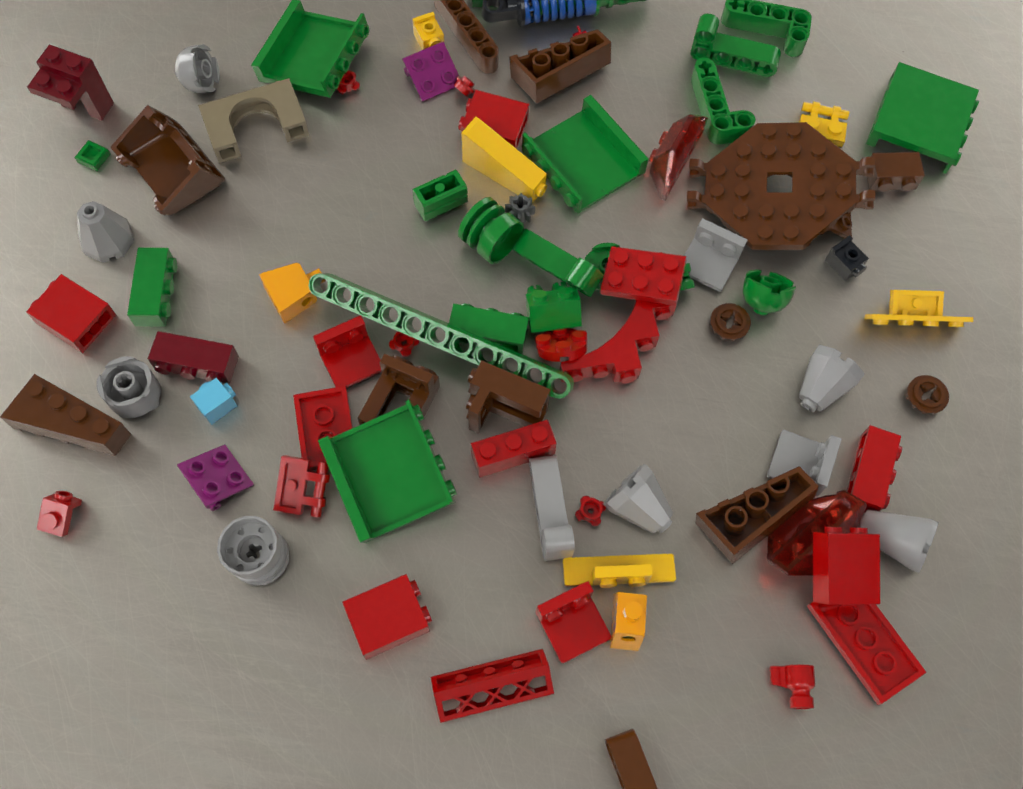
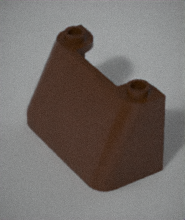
M149 105L142 110L111 146V149L117 155L115 157L116 160L124 167L131 166L135 168L156 194L153 198L154 208L164 216L166 214L174 215L215 190L225 181L221 172L188 132L176 120Z

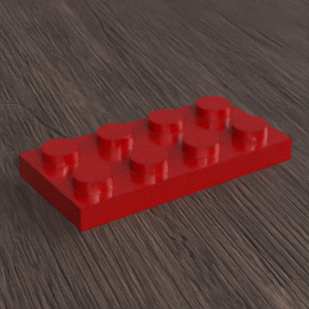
M812 602L807 605L810 612L877 705L883 704L927 673L876 604H824Z

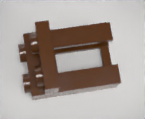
M384 354L379 362L382 374L358 416L359 425L386 414L397 392L410 397L409 400L414 406L418 404L423 416H425L440 387L439 376L433 370L423 366L416 367L411 361L396 355L389 356Z
M482 360L478 368H473L468 377V383H470L468 393H470V398L466 405L468 410L466 419L469 420V430L479 434L489 412L522 426L543 421L548 411L551 389Z

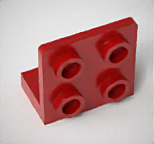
M361 315L313 336L317 351L335 387L346 386L348 388L381 373L380 358L367 334L366 325Z
M589 581L538 605L536 608V615L562 664L612 638L591 598L594 590Z

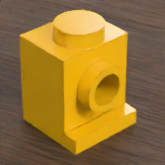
M434 12L412 18L414 36L422 50L444 42V34L435 19Z

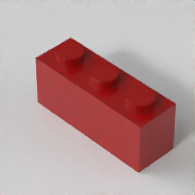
M547 419L471 443V455L478 476L481 478L529 463V458L555 455L557 442Z
M872 425L861 434L843 505L865 513L867 509L881 511L887 508L891 497L887 493L888 488L894 482L897 473L893 469L894 464L902 453V446H899L901 435Z

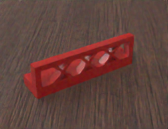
M543 649L431 677L440 723L554 694L549 663ZM541 676L545 678V686L532 688L528 685L533 678ZM513 684L517 687L513 694L504 695L500 693L505 685ZM483 691L489 694L483 702L477 703L471 700L475 693ZM450 699L460 701L457 708L444 711L442 701Z

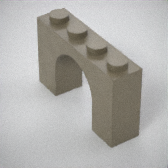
M289 78L198 105L219 164L242 157L234 132L238 122L252 113H267L274 116L281 125L287 143L310 136L305 117Z

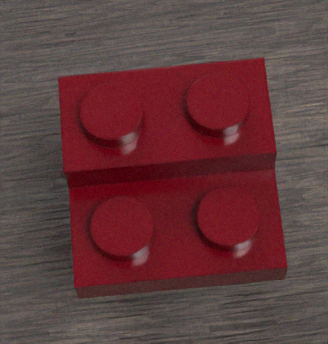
M49 44L36 61L40 69L27 86L30 93L57 102L71 110L76 108L75 105L81 99L89 115L103 121L114 102L92 59Z

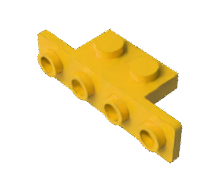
M890 290L889 315L865 314V319H873L872 324L888 325L889 320H898L897 325L914 326V321H923L922 326H939L940 321L948 322L947 327H964V322H973V317L943 316L944 291Z
M673 554L570 557L563 559L565 586H578L589 581L591 586L600 585L601 588H613L617 584L640 587L646 585L645 583H666L676 580Z

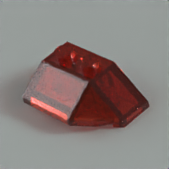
M689 114L674 122L669 131H664L659 140L660 147L653 149L649 161L652 162L650 174L662 200L666 201L700 140L708 117Z
M846 490L838 491L834 495H825L812 499L768 535L767 561L788 576H813V532H824V527H842V533H850V527H858L867 507L866 502Z

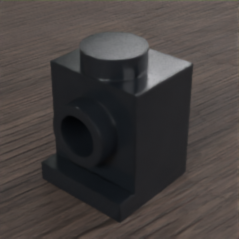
M850 235L832 247L825 259L845 281L853 275L858 277L867 268L865 264L869 259L852 242L853 238Z

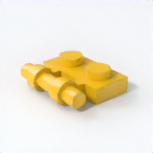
M815 101L812 103L803 102L801 111L809 112V115L801 114L799 122H807L837 147H842L845 143L847 123L839 122L838 120H847L850 111L842 110L840 106L835 105L833 107L820 105V102ZM818 114H819V115H824V116H829V117H830V120H829V119H824V118H819V117H818Z

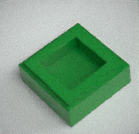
M88 140L74 158L77 163L98 171L111 153L107 148Z

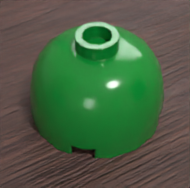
M762 270L748 271L743 283V297L747 304L754 308L753 311L755 313L768 315V313L779 312L789 305L796 286L793 287L794 282L774 272H770L769 276L761 275Z

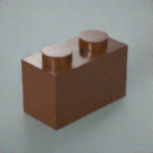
M919 152L872 153L871 157H875V168H873V176H867L869 190L881 192L889 190H916L925 177Z

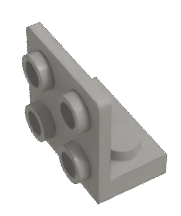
M702 218L694 239L684 255L686 256V263H690L691 266L690 278L716 291H722L744 250L747 239Z
M782 430L767 477L772 479L800 466L819 485L816 493L818 497L828 486L842 439L831 435L825 443H819L787 430Z

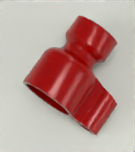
M813 665L770 666L771 685L787 688L792 691V695L789 698L790 709H814V698L810 695V691L815 687Z

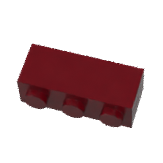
M157 331L147 359L154 370L160 374L169 375L170 373L180 374V376L186 379L194 380L195 378H201L207 382L217 378L222 383L227 382L230 384L239 355L234 346L230 344Z

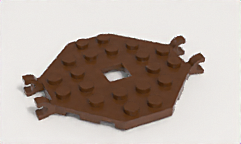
M807 122L757 123L709 162L704 163L700 159H690V178L706 176L705 195L697 191H687V209L705 208L710 214L713 213L727 229L747 239L746 245L751 250H804L811 244L813 239L820 234L823 235L834 226L837 220L844 214H849L855 208L873 210L875 190H865L860 194H856V175L873 176L875 157H865L860 161H855ZM772 175L790 176L792 178V192H767V178Z

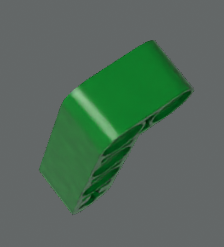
M726 0L721 16V22L725 27L785 38L783 49L785 54L790 57H798L803 53L810 35L812 16L807 10L757 0Z
M708 13L700 16L690 52L693 59L709 58L715 65L765 77L776 74L781 56V51L778 47L718 33V17Z
M709 58L698 59L694 66L691 83L707 137L711 143L716 145L733 143L754 126L755 116L747 110L730 112L715 63Z
M526 228L512 248L521 257L569 286L576 287L579 292L590 298L604 277L600 270L580 257L577 259Z

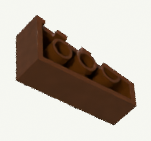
M596 29L571 37L570 41L566 43H551L550 48L538 51L535 48L529 50L527 55L518 57L517 54L509 56L511 78L537 104L610 64L611 41Z
M36 374L31 377L0 416L13 429L25 430L42 437L55 438L68 444L81 445L83 448L116 456L131 436L127 428L118 420Z
M798 466L768 480L763 485L756 488L752 487L739 496L730 500L726 499L718 503L717 506L696 513L695 524L733 564L815 498L819 485Z

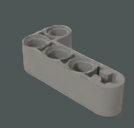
M557 456L529 458L530 476L544 561L573 557L575 550L572 526L568 525Z

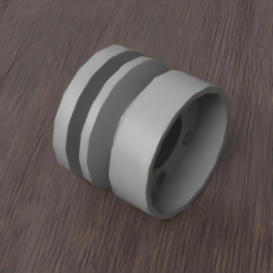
M243 516L232 521L223 530L218 539L217 553L220 562L229 572L250 585H266L275 581L284 573L289 563L290 551L286 540L266 520L257 516ZM258 551H259V555H260L259 558H257V554H256V552H258Z

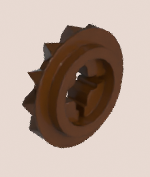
M725 303L713 310L710 326H712L714 334L721 336L722 340L730 339L733 342L739 338L743 339L748 333L751 320L747 311L741 306ZM731 316H734V325H732L731 328L727 329V322L725 321H728L731 318Z
M930 375L915 377L906 389L908 393L906 400H910L912 409L917 408L922 414L931 413L934 415L942 411L949 402L947 387L938 378ZM933 391L930 399H921L924 393Z

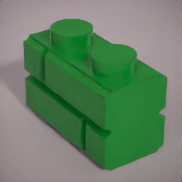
M453 170L447 173V175H442L412 189L414 205L424 221H428L468 202L466 183L457 170Z

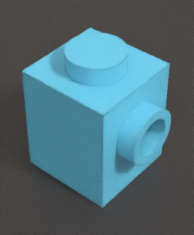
M217 378L204 383L197 392L190 396L196 407L211 425L237 407L233 399L236 393L227 382L222 385Z

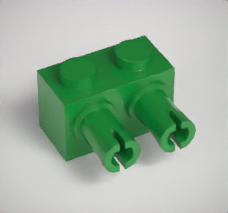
M556 282L553 284L551 291H544L540 285H536V289H534L533 285L527 289V294H525L526 308L531 333L582 326L581 299L576 287H567L565 282H560L561 286H559V283Z

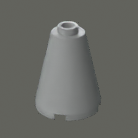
M867 509L865 514L859 513L854 527L868 528L869 534H880L881 551L910 570L920 573L927 557L928 549L935 536L938 522L928 518Z

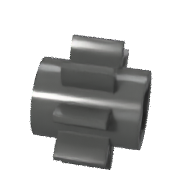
M522 193L514 197L510 196V204H505V212H510L522 223L526 221L531 222V215L535 214L532 198H527Z

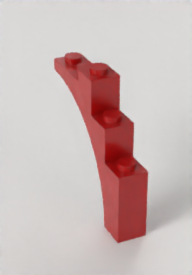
M636 300L635 307L627 322L613 338L598 349L578 359L561 362L560 370L569 374L573 378L574 383L587 377L603 378L608 374H612L614 383L620 381L622 383H630L639 378L642 369L637 350L644 352L656 347L660 335L655 319L666 320L673 316L676 306Z

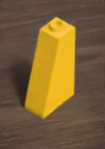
M475 117L461 133L462 162L517 195L522 193L527 198L531 197L532 203L537 197L541 198L547 189V173L481 119Z

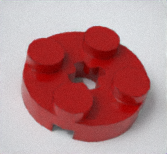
M571 328L551 330L539 334L535 338L539 357L548 361L560 362V357L568 356L569 361L582 357L587 352V332L584 330Z

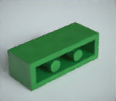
M138 247L127 312V316L135 327H166L167 317L171 315L170 295L174 293L173 273L177 272V260L173 258L169 248Z
M453 303L449 324L523 354L529 317L515 312L510 314L499 312L494 308L481 309L466 303L460 305ZM462 337L459 344L469 345V342L466 338Z

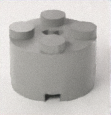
M129 356L120 357L110 361L105 366L106 369L102 375L99 374L97 378V391L106 404L120 417H140L158 407L161 392L160 384L144 362Z

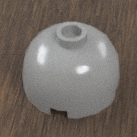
M204 44L183 49L177 56L175 63L176 77L185 89L194 93L214 92L216 90L213 88L214 82L219 84L220 80L216 57H211L208 51L212 50Z

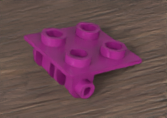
M444 42L402 58L406 66L404 72L407 77H411L422 102L456 88L454 84L459 74Z
M225 444L177 464V467L202 503L211 511L221 507V500L254 486L251 479Z

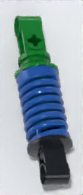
M483 0L482 17L489 23L517 19L518 25L524 27L530 23H539L541 19L543 22H548L549 17L552 21H556L557 17L563 20L566 16L567 18H573L574 15L576 17L583 15L596 16L599 14L601 7L612 8L613 5H625L631 2L646 0ZM494 6L497 10H490L487 7Z

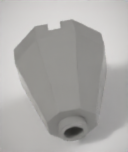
M94 201L83 204L78 210V236L84 254L102 263L110 261L109 258L114 256L116 259L124 257L134 242L128 220Z
M819 345L808 363L799 393V398L802 400L801 405L811 412L815 410L821 412L853 389L865 375L856 362L849 357L844 361L839 358L842 353L838 350Z
M646 464L639 466L625 478L621 486L615 489L603 503L611 513L650 533L657 531L662 533L672 524L670 518L673 512L653 471Z

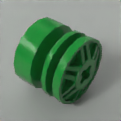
M485 197L478 201L465 215L458 229V237L472 249L477 248V253L492 265L503 260L512 251L514 244L524 230V224L510 212L505 213V209L493 198Z

